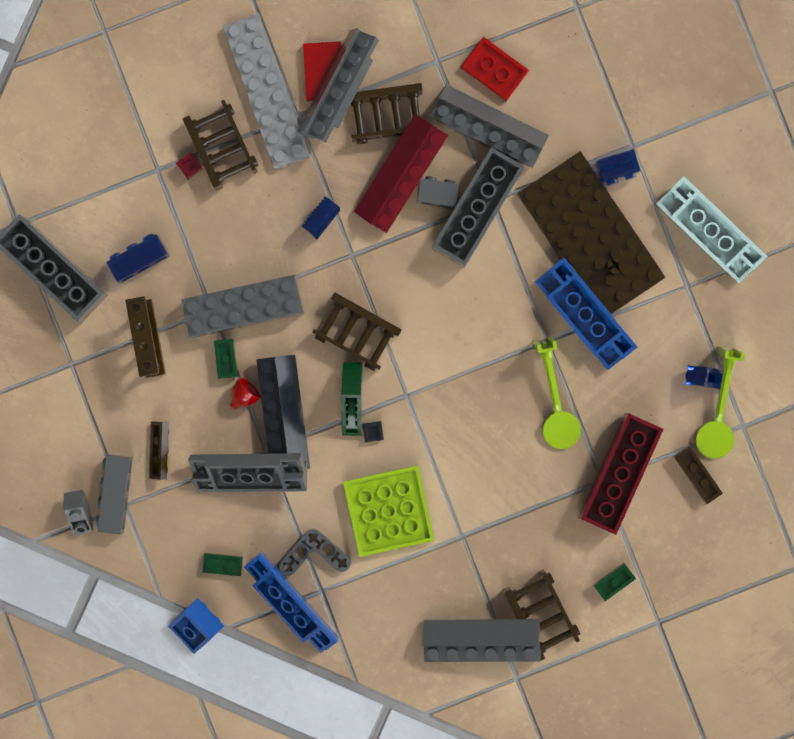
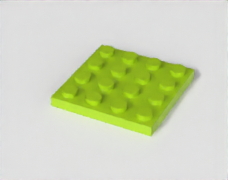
M418 465L343 481L359 557L435 541Z

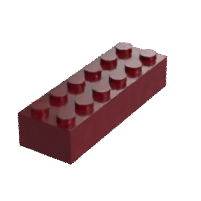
M630 413L624 414L578 518L617 535L662 435L663 428Z

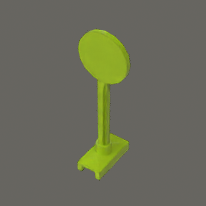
M547 337L548 343L543 341L542 345L533 340V348L538 353H541V358L544 360L554 413L545 420L543 435L552 447L567 449L578 441L581 434V426L573 414L562 411L552 363V350L558 349L557 343L552 337Z
M718 346L717 354L724 358V369L715 419L703 424L696 434L698 450L704 456L712 459L726 456L734 445V434L732 429L723 423L732 368H734L735 360L744 361L745 353L736 348L727 350L722 346Z

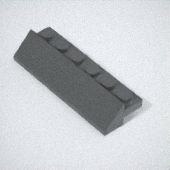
M358 28L349 31L297 132L326 143L333 128H339L373 62L370 57L379 41L375 36L361 32Z
M446 85L430 118L446 125L447 128L489 149L492 147L514 161L516 160L530 168L534 167L549 136L449 85Z
M301 453L190 455L188 459L193 471L192 481L197 492L307 491V461H303Z
M539 619L424 620L422 639L424 661L540 662Z

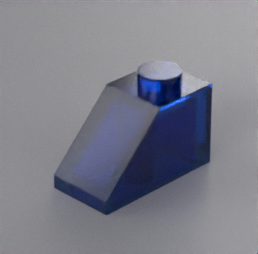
M688 365L685 384L720 389L723 370Z

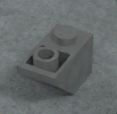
M78 490L64 493L63 511L73 534L93 532L89 503L84 491Z

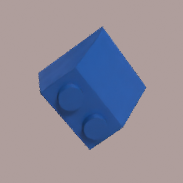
M197 598L168 627L195 654L224 625L207 608L206 604Z

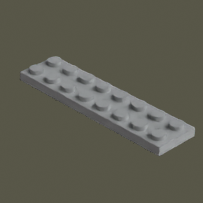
M259 13L224 25L226 37L274 170L310 158L303 135L297 132L300 127Z

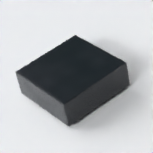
M381 421L362 424L365 443L384 440Z

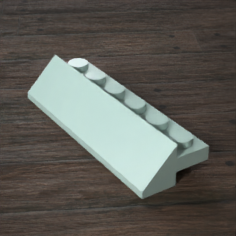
M684 176L656 203L738 283L768 257Z

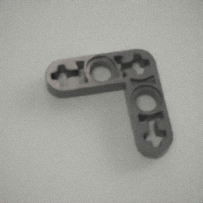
M310 529L281 561L279 569L286 576L294 574L313 551H316L340 572L349 569L351 559L317 529ZM310 533H317V539L320 542L322 538L325 540L319 549L315 547L318 545L316 541H309ZM331 545L333 553L325 555L322 551L323 546ZM304 547L306 555L298 557L295 553L296 548ZM337 551L340 553L339 555H337V557H339L341 560L344 558L347 559L346 567H339V561L337 559H334V562L330 560L335 556ZM292 554L294 559L300 561V563L297 564L295 561L291 566L293 570L285 571L284 563L288 564L292 560L289 557Z

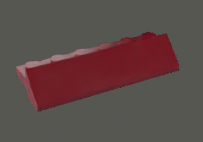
M414 114L354 212L368 223L387 233L447 139L448 134Z

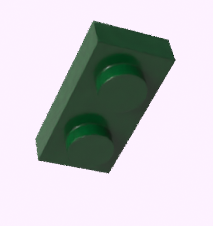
M234 339L214 341L218 379L238 377Z
M204 553L202 573L241 576L243 556Z
M622 563L593 586L606 602L636 578L627 565Z

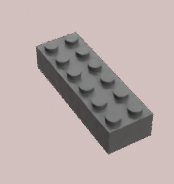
M491 147L434 242L432 249L465 268L523 171L524 166Z
M19 214L0 234V250L77 322L82 323L108 296L26 217Z
M295 275L181 299L189 337L191 338L304 314Z

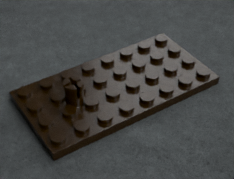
M581 151L517 193V196L560 260L565 258L610 314L666 278Z

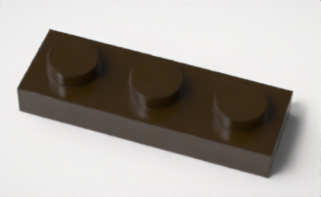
M151 421L149 479L167 480L169 422Z
M691 446L686 447L673 456L706 504H709L723 494Z

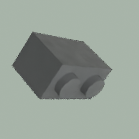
M426 176L425 179L421 178L417 204L455 209L459 184H455L456 181L445 179L444 182L436 181L437 178Z

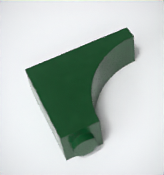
M343 363L341 389L342 436H361L362 363Z

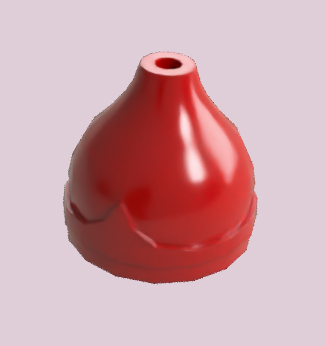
M239 378L232 387L230 406L233 409L251 406L259 400L261 395L253 384L244 378Z

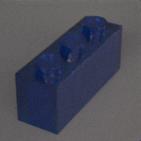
M149 234L143 238V242L139 244L133 243L126 247L127 251L121 254L117 252L109 257L110 260L106 263L118 283L121 284L170 256L159 235Z

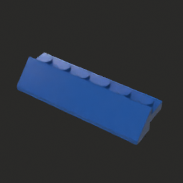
M565 258L561 259L535 281L545 293L547 299L607 370L638 348Z
M263 551L244 566L256 580L252 586L303 643L309 639L321 653L338 642V635Z

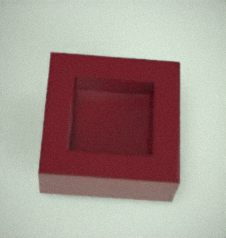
M191 152L176 163L187 179H190L203 169Z

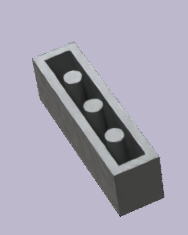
M109 454L103 459L102 469L105 472L104 477L100 481L102 496H99L98 499L100 515H97L95 522L98 532L124 533L133 457Z

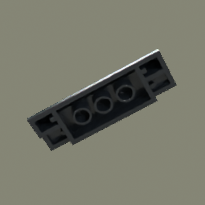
M286 355L256 359L268 454L301 453L303 461H307V469H309L310 462L296 356Z

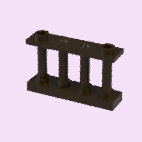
M422 83L357 92L351 103V107L354 109L357 134L351 135L352 142L365 144L368 143V140L401 136L406 127L402 128L399 107L400 97H408L410 99L412 117L414 114L420 116L418 97L423 92ZM389 99L391 102L395 129L383 130L380 109L381 100ZM370 102L372 104L376 132H364L361 111L362 103Z
M225 100L221 101L223 109L197 121L196 119L192 120L190 116L182 118L216 191L223 188L221 183L224 182V179L250 167L255 174L257 173L256 167L259 166L255 156H250L232 117L235 112L231 104H227ZM228 116L232 126L204 138L203 136L200 138L198 134L200 127ZM233 133L236 134L240 143L214 155H208L205 148L209 144ZM241 150L244 151L247 161L222 172L215 171L213 165L217 161Z
M334 292L331 298L334 301V307L320 332L315 329L312 331L315 334L314 338L322 343L328 341L364 361L366 363L364 366L372 371H375V369L380 370L381 366L377 364L389 340L394 335L399 337L402 329ZM345 307L351 311V316L337 341L326 335L340 310H343ZM363 317L368 320V325L354 350H351L343 344L357 319ZM379 326L384 329V335L369 360L361 356L360 353L374 328L376 329Z
M145 296L126 299L139 377L146 376V378L165 375V365L152 299L146 300Z
M544 569L540 571L543 578L517 591H512L510 587L503 589L517 619H526L529 617L528 615L556 602L560 612L540 622V631L563 619L569 630L543 643L540 642L541 661L546 659L543 654L546 652V649L572 636L576 642H579L578 636L581 635L577 625H572L552 586L555 583L550 572L546 574ZM545 585L548 586L552 595L526 608H520L517 601L521 597Z

